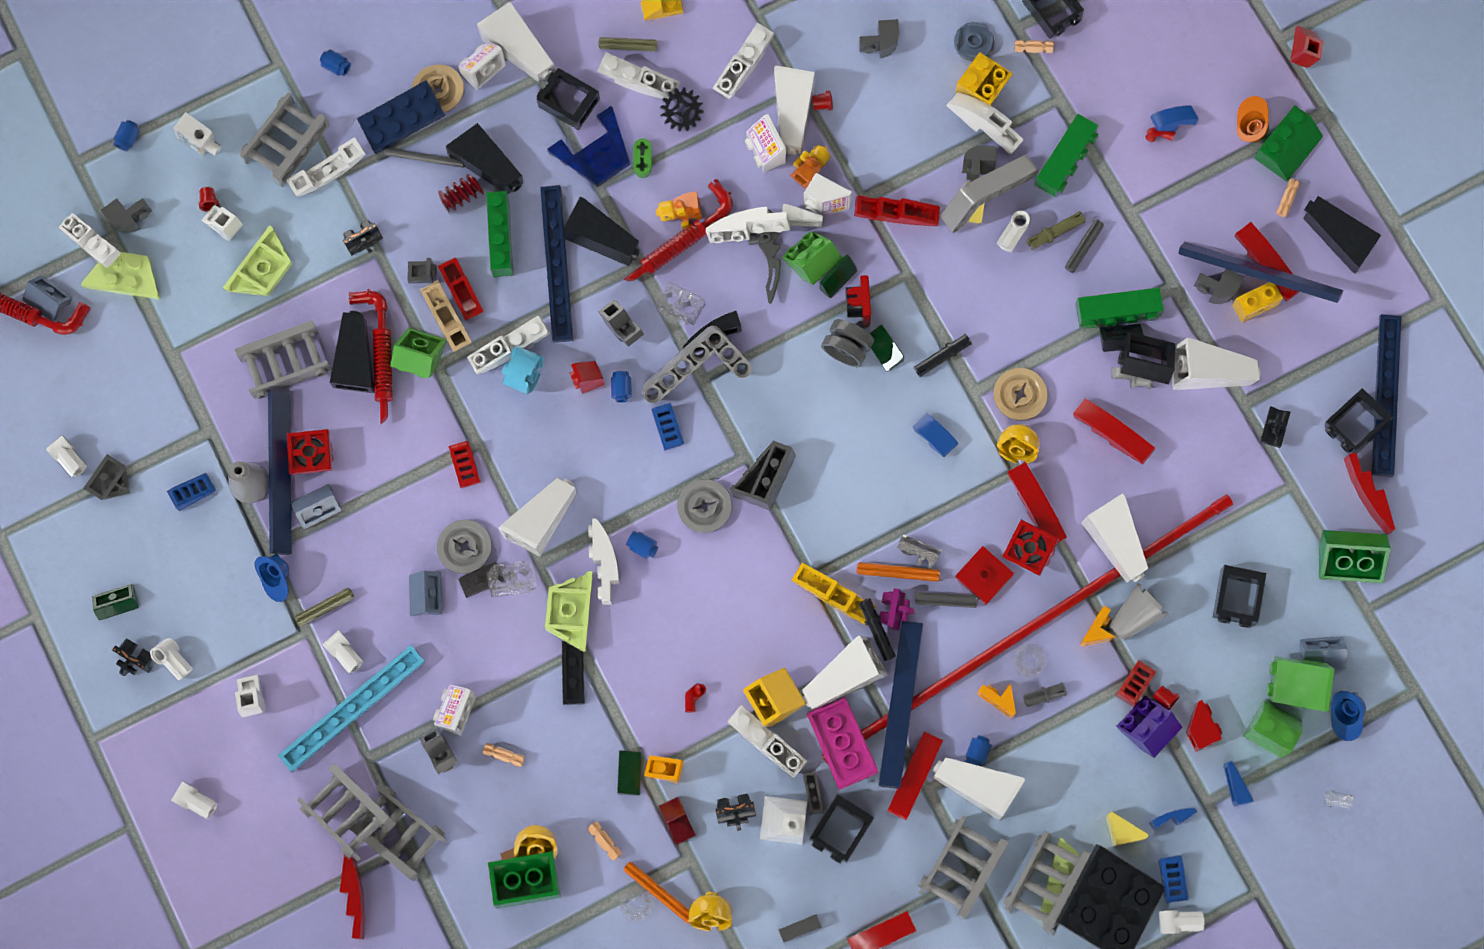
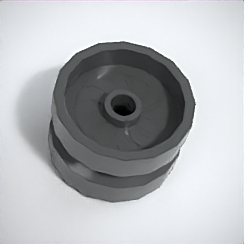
M842 319L834 320L830 327L832 335H827L824 338L821 348L829 356L851 367H861L866 358L864 352L870 351L874 338L867 331L851 322Z

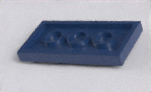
M425 80L358 117L357 120L373 152L377 154L446 115L429 82Z

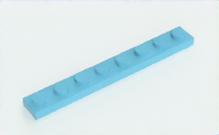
M410 645L282 751L278 757L293 773L425 663L423 658Z

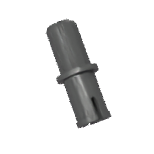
M1063 682L1047 688L1043 686L1041 690L1025 694L1023 700L1025 705L1029 707L1042 702L1049 703V700L1066 696L1067 692L1064 691L1066 688Z

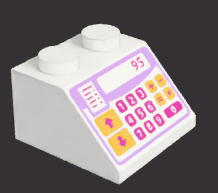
M487 41L484 45H479L470 57L464 58L458 68L460 74L478 90L504 68L506 62L502 49L498 45Z
M766 114L746 131L747 139H745L748 150H753L755 154L753 159L758 168L761 167L764 173L786 163V148L771 118Z
M815 173L804 192V208L806 211L821 216L849 210L852 192Z
M450 685L442 694L441 701L443 703L441 708L437 709L434 714V725L437 728L461 736L476 695L470 689Z

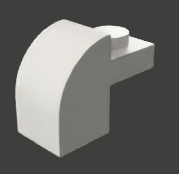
M216 205L202 219L207 226L228 241L243 226L234 214Z
M253 675L237 679L238 692H235L240 716L245 718L264 713L265 700L262 697L259 676Z

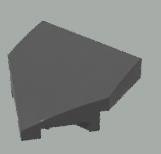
M107 454L83 489L100 500L129 494L130 488L125 465Z

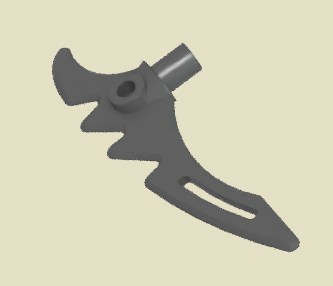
M763 232L757 234V236L750 237V240H748V245L759 244L768 262L769 275L766 292L769 304L773 302L780 276L781 260L774 258L781 248L780 244H774L780 235L779 232ZM773 268H775V278L772 290H769L772 281Z

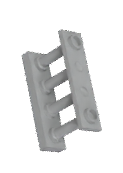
M290 93L279 99L275 110L251 141L243 146L240 154L244 163L248 164L251 159H254L271 170L274 181L281 187L285 185L287 179L292 176L330 126L327 117L321 113L317 118H312L293 105L295 101ZM287 112H290L309 125L305 133L301 134L281 121ZM276 127L297 140V144L293 149L289 150L269 137ZM263 143H266L285 156L281 165H276L257 152Z
M313 320L235 349L239 360L248 364L255 387L249 389V392L254 399L265 398L271 390L277 391L314 376L322 377L332 370L328 361L322 362L313 339L314 335L319 334ZM300 340L306 341L314 364L305 369H302L294 348L295 342ZM281 347L286 348L294 373L284 377L274 353L276 349ZM262 354L267 355L275 380L263 384L255 362L256 357Z
M334 763L329 768L330 772L334 775L331 778L332 781L308 804L300 797L297 801L302 805L300 810L308 818L312 815L343 846L340 851L348 859L353 856L359 862L361 858L354 851L378 827L381 828L385 825L391 830L396 824ZM344 785L347 788L344 791L345 794L320 818L313 810L338 786ZM357 798L361 802L358 805L359 808L333 831L327 823L351 800L354 801ZM371 812L374 815L373 821L347 845L341 837L365 813Z
M378 785L376 789L382 794L375 803L382 808L389 799L398 806L390 816L393 822L396 824L405 812L414 819V822L397 843L389 849L382 844L385 841L383 840L390 831L385 825L381 827L377 834L370 835L364 842L409 879L415 881L420 875L415 871L418 868L417 864L438 839L444 844L446 843L447 839L443 837L445 832L436 825L433 828L393 797L396 793L388 786L382 788ZM371 812L365 814L349 830L358 836L367 827L374 815ZM423 826L431 833L410 861L404 862L399 858L401 850L417 830Z
M962 816L960 820L955 819L950 828L953 833L929 876L924 875L918 884V887L921 888L919 891L921 895L928 889L950 902L959 910L957 916L963 920L969 914L1009 843L1002 838L998 842H992L963 825L966 820L965 816ZM958 832L987 848L988 852L991 853L989 859L981 861L952 844ZM949 851L978 868L977 871L980 872L977 880H971L942 863L946 853ZM936 871L942 872L967 887L966 890L970 891L967 898L964 899L962 897L960 899L931 882Z
M1045 831L1043 836L1040 835L1035 843L1036 849L1013 892L1007 894L1004 900V908L1012 914L1016 907L1042 921L1045 932L1054 936L1060 926L1056 923V920L1090 853L1083 851L1081 855L1077 856L1051 843L1052 836L1049 832ZM1048 850L1073 863L1074 869L1072 873L1066 875L1041 862L1040 860L1045 851ZM1035 869L1062 882L1064 888L1061 894H1055L1030 881ZM1025 888L1053 902L1054 907L1051 913L1048 912L1046 914L1019 900Z

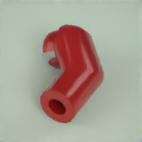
M1152 127L1146 131L1145 139L1154 142L1156 137L1161 136L1172 141L1176 132L1157 131L1156 127Z
M698 683L686 691V713L696 712L695 701L706 693L705 685Z

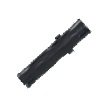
M963 334V336L952 343H946L944 348L916 366H913L914 370H917L915 372L921 378L951 357H957V353L972 345V342L969 341L970 338L967 334Z
M871 598L859 602L858 605L865 617L864 622L871 630L883 661L896 657V654L880 621L881 616L877 614Z

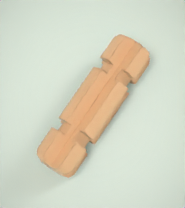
M1016 40L1014 50L1015 52L1026 50V52L1042 53V51L1052 53L1054 42L1045 41L1044 43L1038 40H1026L1024 42L1023 40Z
M1289 180L1276 212L1278 216L1287 217L1300 185L1298 180Z
M486 743L483 748L485 755H493L496 759L507 763L512 762L513 765L518 767L523 765L525 759L523 755L517 753L515 755L512 751L498 746L496 748L490 743Z
M597 821L592 823L588 827V831L592 836H596L595 840L605 852L608 851L607 855L610 859L616 860L622 854L621 850L614 846L613 840L605 830H601L602 827Z

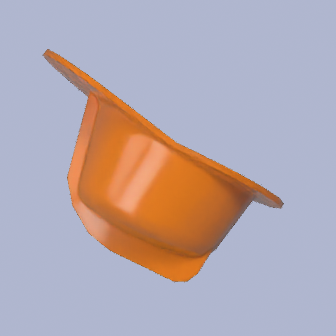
M1251 96L1246 98L1238 108L1237 135L1245 142L1254 141L1259 143V140L1263 139L1269 131V108L1265 99L1259 96Z

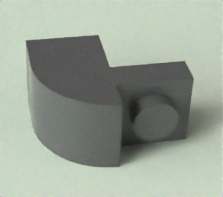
M898 19L878 20V35L860 36L859 52L871 54L879 51L880 58L891 55L898 45Z
M975 146L965 153L962 173H966V180L972 182L979 178L980 174H987L995 170L996 146Z
M116 198L102 208L101 212L115 229L123 233H132L140 230L137 222L146 219L152 210L143 198L127 210Z
M1225 269L1220 280L1216 281L1200 273L1194 287L1203 294L1209 293L1212 295L1209 303L1224 304L1235 296L1245 277Z
M615 299L598 311L612 333L628 347L644 335L642 329L630 319L626 310Z
M439 728L420 738L422 746L438 774L451 770L458 761Z

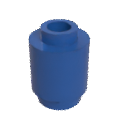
M331 49L327 52L324 51L320 57L321 67L337 76H345L350 70L351 62L348 61V58Z
M130 120L122 121L113 138V145L123 151H128L129 148H132L140 132V129L137 128L138 125Z
M627 371L613 372V377H611V398L615 399L618 403L628 402V399L632 398L631 377Z
M633 531L626 542V546L630 547L629 550L646 560L649 557L653 558L659 548L656 546V540L642 532L637 533Z
M980 735L977 738L972 737L965 755L967 757L965 763L982 767L986 763L992 745L989 744L990 739Z

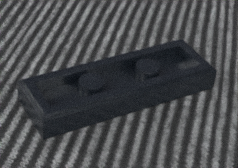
M562 641L563 705H585L584 651Z

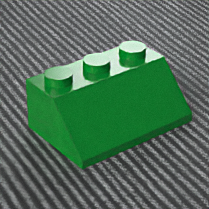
M1294 105L1259 148L1254 159L1288 182L1323 138V135L1312 117Z
M1323 530L1319 546V579L1383 583L1391 550L1387 534Z
M553 852L488 862L493 906L496 909L561 898Z

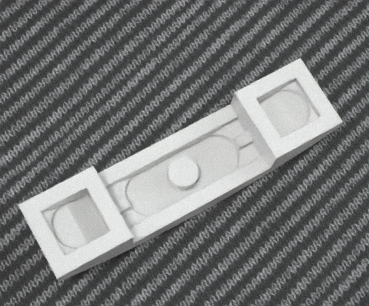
M354 137L338 147V152L305 172L303 169L287 179L296 197L323 187L358 163L366 154Z

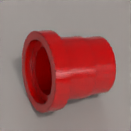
M827 90L826 93L812 95L814 110H833L830 90Z
M203 187L199 190L200 201L198 205L201 211L209 212L214 205L219 207V200L216 199L212 187Z
M1163 685L1153 696L1161 706L1168 710L1175 705L1180 695L1174 694Z

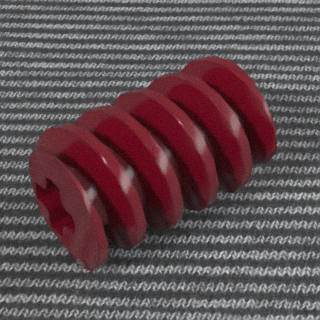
M467 174V181L463 178L459 179L460 186L453 182V190L446 186V194L441 190L438 191L439 198L448 213L449 208H452L454 211L457 210L456 204L463 207L464 199L470 203V195L477 199V191L482 195L484 194L475 177Z

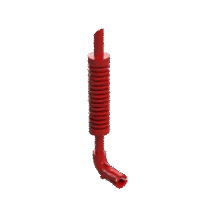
M718 179L713 180L715 184L711 181L708 184V188L718 198L717 201L721 205L716 209V212L703 222L699 220L694 221L689 227H686V230L683 229L679 234L677 233L676 236H673V239L671 238L663 246L661 245L660 249L657 248L653 253L651 252L650 255L641 259L640 263L642 266L623 280L635 281L646 272L651 276L659 268L665 266V263H669L675 256L677 257L678 254L691 247V244L694 245L695 242L701 240V237H705L708 226L727 217L731 213L733 207V200L730 196L731 192H727Z
M370 289L368 291L349 292L348 296H351V298H348L350 305L374 304L375 311L377 312L378 328L373 330L374 400L380 402V424H382L388 418V402L393 400L391 330L386 328L387 302L382 294L370 291Z
M0 293V313L33 327L39 323L52 329L54 333L68 335L77 331L79 327L83 326L82 323L91 310L88 305H83L82 302H79L71 318H68L66 323L54 322L43 317L41 310Z

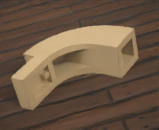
M437 280L420 289L453 352L472 343L439 281Z

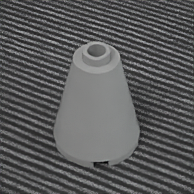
M243 461L233 463L229 468L230 492L237 500L247 504L262 500L269 489V474L267 470L258 463Z
M1140 583L1132 590L1109 625L1112 628L1109 632L1115 636L1117 641L1120 638L1123 641L1127 640L1169 614L1167 611L1161 612L1163 607L1147 590H1140L1142 587Z

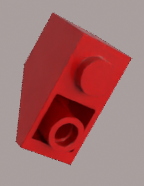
M1297 25L1295 27L1290 62L1309 68L1321 59L1323 40L1314 31Z
M596 361L571 364L573 371L569 373L576 390L580 388L582 394L605 385Z
M1203 700L1195 704L1186 730V734L1195 752L1222 739V730L1218 723H1214L1211 717L1212 710L1207 703L1204 704Z

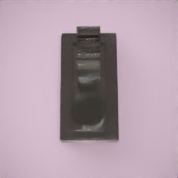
M906 535L902 536L897 546L906 555H918L917 565L919 566L922 560L928 559V569L933 568L935 561L939 559L942 550Z
M497 562L477 569L458 579L466 598L505 582Z

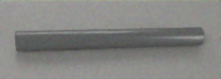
M392 148L385 149V156L464 168L462 163L449 157Z

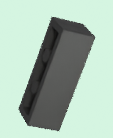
M816 771L804 773L803 779L810 815L824 813Z
M817 914L778 930L783 943L821 928V924Z

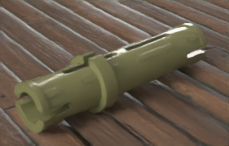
M1078 211L1049 228H1043L1042 232L1028 238L1027 244L1034 251L1036 248L1046 243H1052L1058 236L1085 223L1086 219L1082 212Z

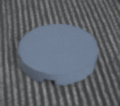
M979 22L966 23L957 30L954 37V48L957 54L968 61H973L979 52L988 56L994 45L992 32H990L986 25Z

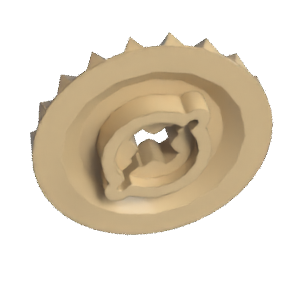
M440 64L431 65L422 69L414 78L412 88L427 80L435 94L434 88L441 86L443 92H438L435 96L444 112L448 113L450 109L455 108L460 103L464 85L461 76L453 68Z
M1014 368L1006 371L998 378L993 390L994 401L1001 414L1016 421H1026L1038 415L1045 407L1048 396L1047 387L1043 379L1034 371L1026 368ZM1025 385L1023 395L1026 397H1021L1017 404H1015L1017 400L1015 392H1020Z

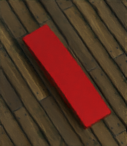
M862 195L856 197L855 217L919 226L937 227L939 224L940 206L904 198L895 200L881 196L878 199Z
M1252 222L1235 233L1234 237L1248 251L1247 255L1254 263L1293 275L1280 255ZM1276 285L1286 302L1299 293V291Z
M1086 398L1073 413L1074 418L1089 426L1092 432L1106 439L1112 447L1142 465L1155 450V447L1139 434Z
M1357 453L1348 454L1344 458V462L1360 500L1385 534H1391L1395 530V525L1385 490L1376 491L1371 472H1362Z
M1024 462L1008 471L1007 475L1018 491L1017 495L1027 509V514L1033 524L1059 538L1058 543L1065 540L1067 536L1027 463Z
M925 731L923 732L902 777L901 789L896 790L887 810L888 812L907 821L944 740Z
M344 855L340 893L348 894L345 915L354 917L352 938L364 940L365 905L360 871L356 859L353 856L348 859Z

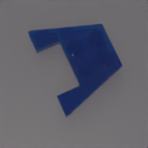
M612 106L596 116L607 133L576 154L570 151L562 139L547 148V152L551 156L556 157L561 163L575 170L577 174L596 187L630 166Z

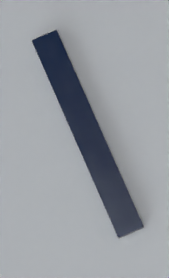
M561 186L540 187L552 341L553 343L573 341L566 244L565 239L562 238L564 220Z
M1184 242L1178 252L1179 255L1335 303L1339 302L1344 291L1188 242Z
M1380 314L1375 400L1393 418L1392 422L1373 439L1371 475L1393 477L1395 470L1402 316ZM1374 418V428H1375L1380 422H1378V421Z
M271 390L268 392L270 554L290 555L292 554L291 475L289 474L287 433H290V393Z
M901 622L879 787L901 789L923 623Z

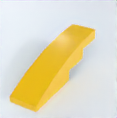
M801 563L791 579L792 582L848 617L867 626L864 622L863 612L858 605L859 602L863 601L862 598L839 585L832 578Z

